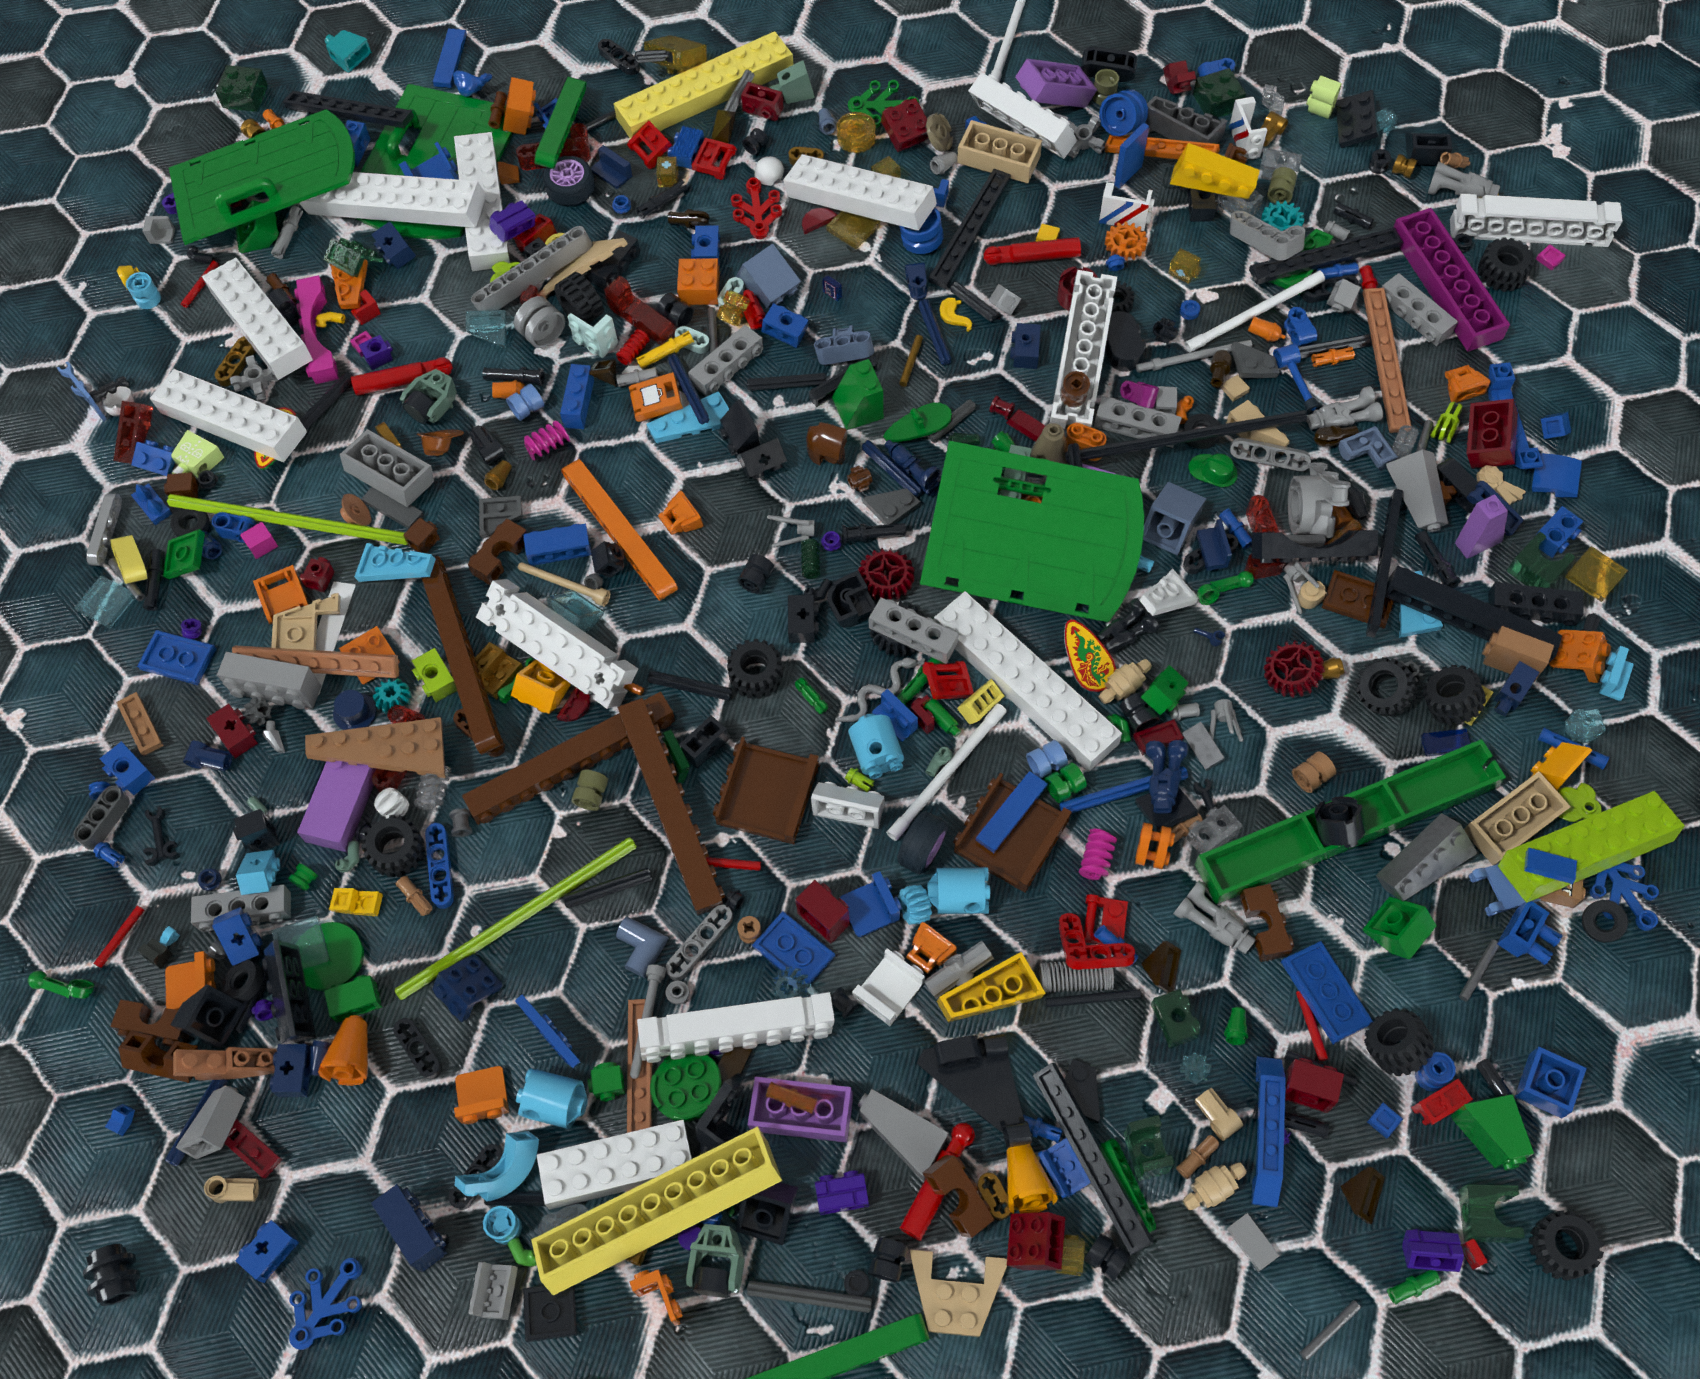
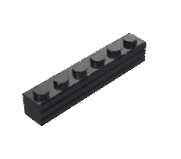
M871 356L861 360L869 359L874 371H877V362ZM847 369L809 391V399L816 407L832 398Z

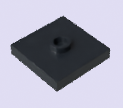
M1179 787L1175 798V805L1172 806L1170 813H1155L1153 811L1154 805L1151 804L1150 793L1135 799L1136 806L1149 823L1153 824L1156 832H1160L1162 826L1172 827L1198 815L1196 807Z
M575 1285L555 1295H552L545 1286L523 1288L526 1342L578 1336Z

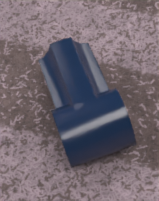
M194 740L190 743L183 763L196 769L207 767L225 772L232 764V754L228 751L210 748L207 744Z

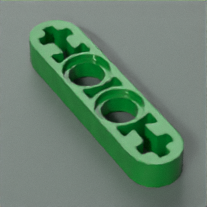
M1111 1138L1102 1143L1101 1146L1150 1233L1156 1229L1154 1217L1120 1145L1115 1139Z

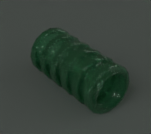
M806 539L801 542V574L807 579H815L820 576V543L815 539Z

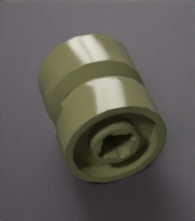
M1103 69L1095 75L1094 86L1097 91L1092 97L1095 103L1102 105V102L1108 96L1117 93L1119 76L1115 71Z
M1280 167L1273 171L1267 197L1274 204H1276V201H1279L1280 204H1283L1284 201H1287V203L1291 201L1297 179V174L1294 170Z
M582 770L577 781L579 787L575 788L571 799L572 803L586 810H599L603 799L601 793H604L606 790L608 778L596 771Z

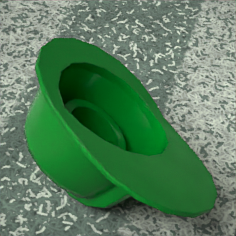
M1200 454L1193 457L1189 462L1190 474L1200 481L1223 488L1233 485L1237 480L1238 473L1233 461L1225 454Z

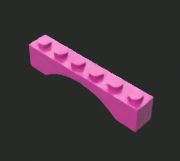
M319 275L296 280L297 288L294 289L297 300H299V303L296 305L298 313L302 317V319H299L300 328L304 331V334H301V339L313 359L306 366L307 375L313 378L315 384L338 380L337 363L331 351L323 347L316 337L315 318L321 313L327 303L325 287Z

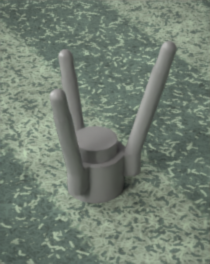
M773 515L767 516L771 520L796 524L797 534H801V537L773 543V548L800 541H809V536L814 537V520H799Z
M1294 560L1285 566L1284 571L1286 575L1283 578L1288 584L1298 613L1301 614L1302 610L1292 581L1300 582L1306 578L1316 588H1319V584L1306 572L1298 560Z
M1228 699L1216 701L1214 703L1215 710L1210 711L1209 735L1212 739L1214 738L1216 718H1218L1220 722H1227L1231 734L1234 733V726L1239 741L1243 742L1235 710L1232 707V701Z

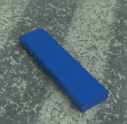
M448 28L433 79L434 87L452 88L454 82L453 74L457 71L467 36L466 30Z
M1029 771L978 834L976 841L995 853L1046 789L1048 783Z

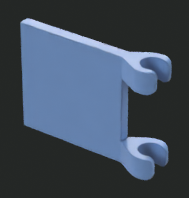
M65 362L67 368L63 370L57 367L60 374L70 378L77 387L74 388L72 385V391L76 395L84 397L103 422L107 420L87 392L85 384L82 381H78L74 376V369L71 364Z
M1499 864L1475 869L1468 875L1472 883L1488 878L1498 902H1493L1489 904V907L1485 908L1488 916L1517 908L1525 902L1499 869ZM1537 898L1533 902L1540 901L1541 899Z

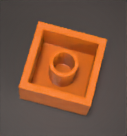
M511 77L506 102L504 131L525 135L526 129L531 127L534 114L533 104L536 97V90H533L534 82Z
M718 258L679 259L677 293L681 301L689 305H718L720 281Z

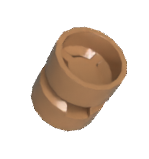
M1322 752L1314 753L1306 762H1302L1292 770L1294 780L1307 793H1312L1322 785V782H1327L1336 774L1333 762Z

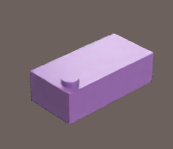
M1026 59L1016 75L1021 88L1028 93L1032 100L1038 103L1086 108L1097 91L1079 65Z
M326 761L297 832L304 842L347 852L348 842L353 839L378 776V769L370 768L364 764H357L356 766L349 765L348 762Z
M755 1077L748 1127L751 1130L758 1126L762 1133L847 1143L854 1095L852 1088Z

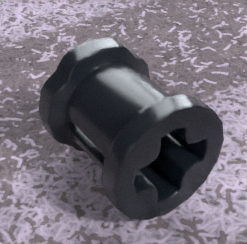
M842 987L838 988L831 995L832 1005L842 1013L844 1019L848 1018L859 1005V1002L851 1000L844 993Z

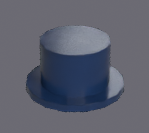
M346 690L335 698L333 719L340 729L348 730L369 727L375 720L377 714L376 704L367 694L356 690Z

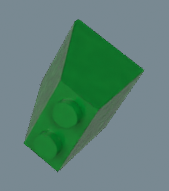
M867 359L851 364L832 396L843 426L847 430L884 419L883 389L870 360Z
M1513 1094L1464 1104L1451 1115L1452 1120L1494 1168L1504 1167L1505 1171L1518 1168L1520 1164L1527 1163L1526 1158L1534 1154Z

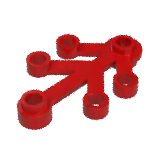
M752 177L747 181L746 188L752 197L753 207L742 201V196L739 194L732 195L731 204L733 207L740 208L733 211L734 221L741 222L749 227L752 236L760 240L764 239L769 233V225L782 215V207L777 204L773 205L780 201V193L777 190H771L768 194L769 198L760 206L759 193L762 190L761 182L757 178ZM771 207V213L762 221V215ZM744 211L753 216L755 222L745 217Z

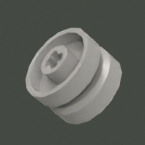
M536 296L522 304L514 317L513 324L515 329L534 347L544 348L552 344L561 335L565 326V317L543 296Z

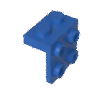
M880 871L872 874V883L840 897L849 907V921L857 937H863L900 920L899 910H902L901 904L897 897L893 898L890 892L892 890L890 881L887 877L883 878Z

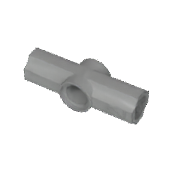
M980 941L963 954H956L950 957L944 963V967L924 980V983L935 999H937L955 985L960 986L971 980L975 971L994 958L986 945Z

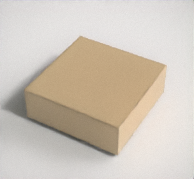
M1239 375L1227 380L1221 386V389L1232 401L1239 399L1250 391V387L1239 378Z

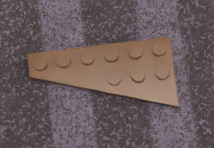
M441 717L305 735V754L307 759L328 762L343 761L348 762L349 765L357 766V764H364L370 768L398 772L407 770L417 772L420 775L428 773L446 778Z

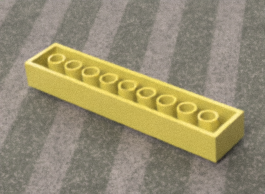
M774 31L615 102L616 118L630 139L648 120L659 131L664 130L728 101L746 69L755 74L751 83L763 85L778 78V72L793 65V54Z
M757 1126L531 1239L540 1281L552 1295H555L781 1182L782 1179L770 1146L759 1127Z

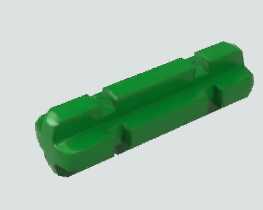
M801 677L795 682L796 689L802 692L804 698L811 706L815 707L814 709L818 714H823L828 710V704L820 699V695L811 685H808L805 678Z

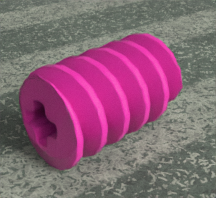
M553 421V427L547 424L545 427L546 431L543 428L538 429L539 435L536 432H532V438L528 435L524 436V444L532 460H535V453L542 457V450L550 453L549 446L556 450V442L563 446L564 438L570 442L566 430L558 421Z
M1093 828L1089 831L1088 843L1085 846L1086 851L1083 854L1084 859L1081 862L1082 867L1079 869V874L1090 880H1100L1101 876H1108L1109 872L1103 868H1110L1111 864L1106 860L1113 858V855L1109 852L1114 851L1115 847L1110 843H1116L1117 838L1104 830Z

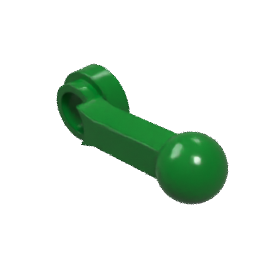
M1242 571L1237 576L1202 585L1197 591L1198 600L1202 605H1210L1219 598L1220 592L1239 587H1250L1254 583V576L1249 571Z
M34 971L28 977V984L31 988L45 989L65 996L68 999L70 996L80 999L88 998L94 990V983L91 981L74 979L67 984L48 977L43 971Z

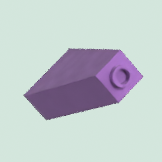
M1495 494L1475 505L1455 541L1456 546L1467 559L1503 541L1508 510Z

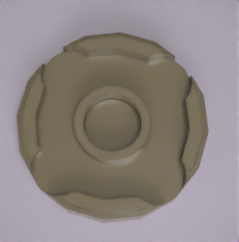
M935 113L927 118L926 128L931 144L940 152L949 150L952 147L953 136L950 137L952 130L948 120L942 114Z

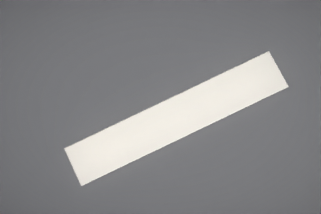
M333 582L328 598L334 593H339L341 596L340 614L322 615L317 629L316 650L334 651L355 584ZM313 673L322 688L326 674Z

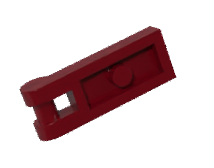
M237 1118L235 1119L224 1144L256 1173L266 1179L283 1159ZM237 1131L240 1132L237 1138L233 1140L232 1137L234 1136V1134Z

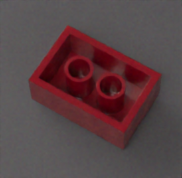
M1514 399L1470 403L1467 457L1471 468L1484 467L1486 465L1515 464L1518 412Z

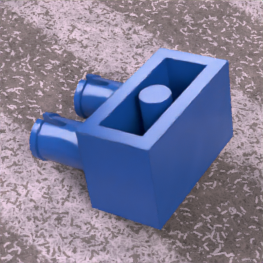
M1530 901L1528 903L1524 902L1516 909L1497 944L1517 958L1522 954L1528 953L1545 965L1551 959L1550 956L1553 955V952L1535 942L1536 937L1539 936L1555 947L1563 935L1545 924L1549 912L1533 901Z

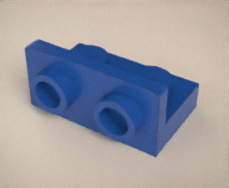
M888 689L881 693V704L872 711V714L890 717L897 739L903 742L918 729V717Z

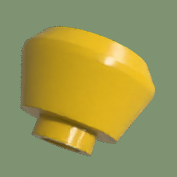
M132 265L119 266L117 269V273L125 287L129 276L140 272L137 267L133 268Z

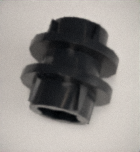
M111 1244L101 1247L86 1257L88 1266L83 1270L84 1279L95 1281L87 1287L88 1296L96 1297L97 1303H100L101 1306L120 1303L129 1299L137 1292L135 1283L140 1279V1272L136 1269L129 1270V1267L136 1262V1257L133 1253H127L126 1247H123L122 1244Z

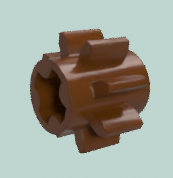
M859 465L851 468L850 475H847L851 489L859 490L860 493L868 490V485L872 483L870 471L867 468L863 469Z

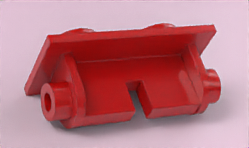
M745 290L743 292V299L737 300L752 330L762 328V322L766 315L756 295L750 290Z

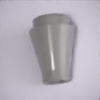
M955 152L935 156L930 161V168L936 175L943 174L957 162L958 157Z

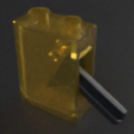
M668 35L645 41L644 51H636L634 57L637 63H656L666 66L668 74H673L674 69H677L678 74L689 68L707 62V50L705 44Z

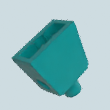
M345 30L340 31L336 36L329 34L325 38L330 58L347 73H350L372 53L366 38Z

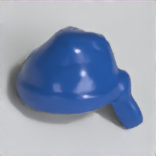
M457 70L453 74L454 83L459 93L464 97H469L481 91L486 82L493 78L490 73L477 77Z

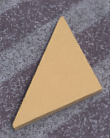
M624 238L592 242V247L587 252L559 269L538 295L546 299L554 290L555 285L570 274L578 272L583 275L591 269L590 265H594L599 261L603 262L613 255V250L625 247L628 243Z

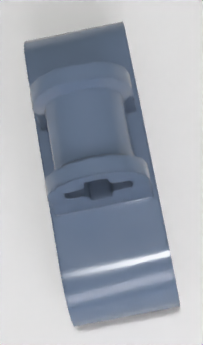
M850 325L849 328L838 330L833 328V336L818 339L814 343L818 361L822 365L867 358L874 353L870 333L868 331L855 332L853 325Z

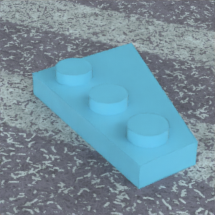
M1416 571V572H1415V573H1417V574L1423 576L1422 571ZM1400 604L1399 638L1437 631L1443 627L1440 620Z

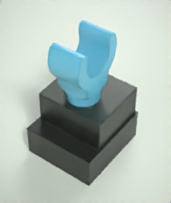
M168 926L163 931L159 942L152 938L147 945L143 943L137 951L146 960L161 969L172 956L167 946L174 943L180 935L176 933V930Z

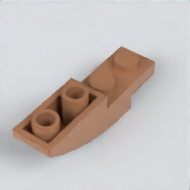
M228 1047L226 1051L176 1049L173 1053V1076H194L195 1080H221L273 1074L275 1070L273 1055L276 1049Z

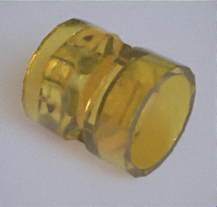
M727 290L723 298L724 305H720L716 316L724 322L739 326L743 319L742 312L746 311L750 300L737 292Z

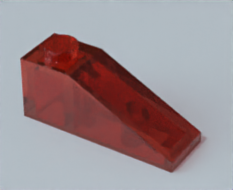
M122 401L113 461L132 464L136 443L144 442L150 428L153 406Z

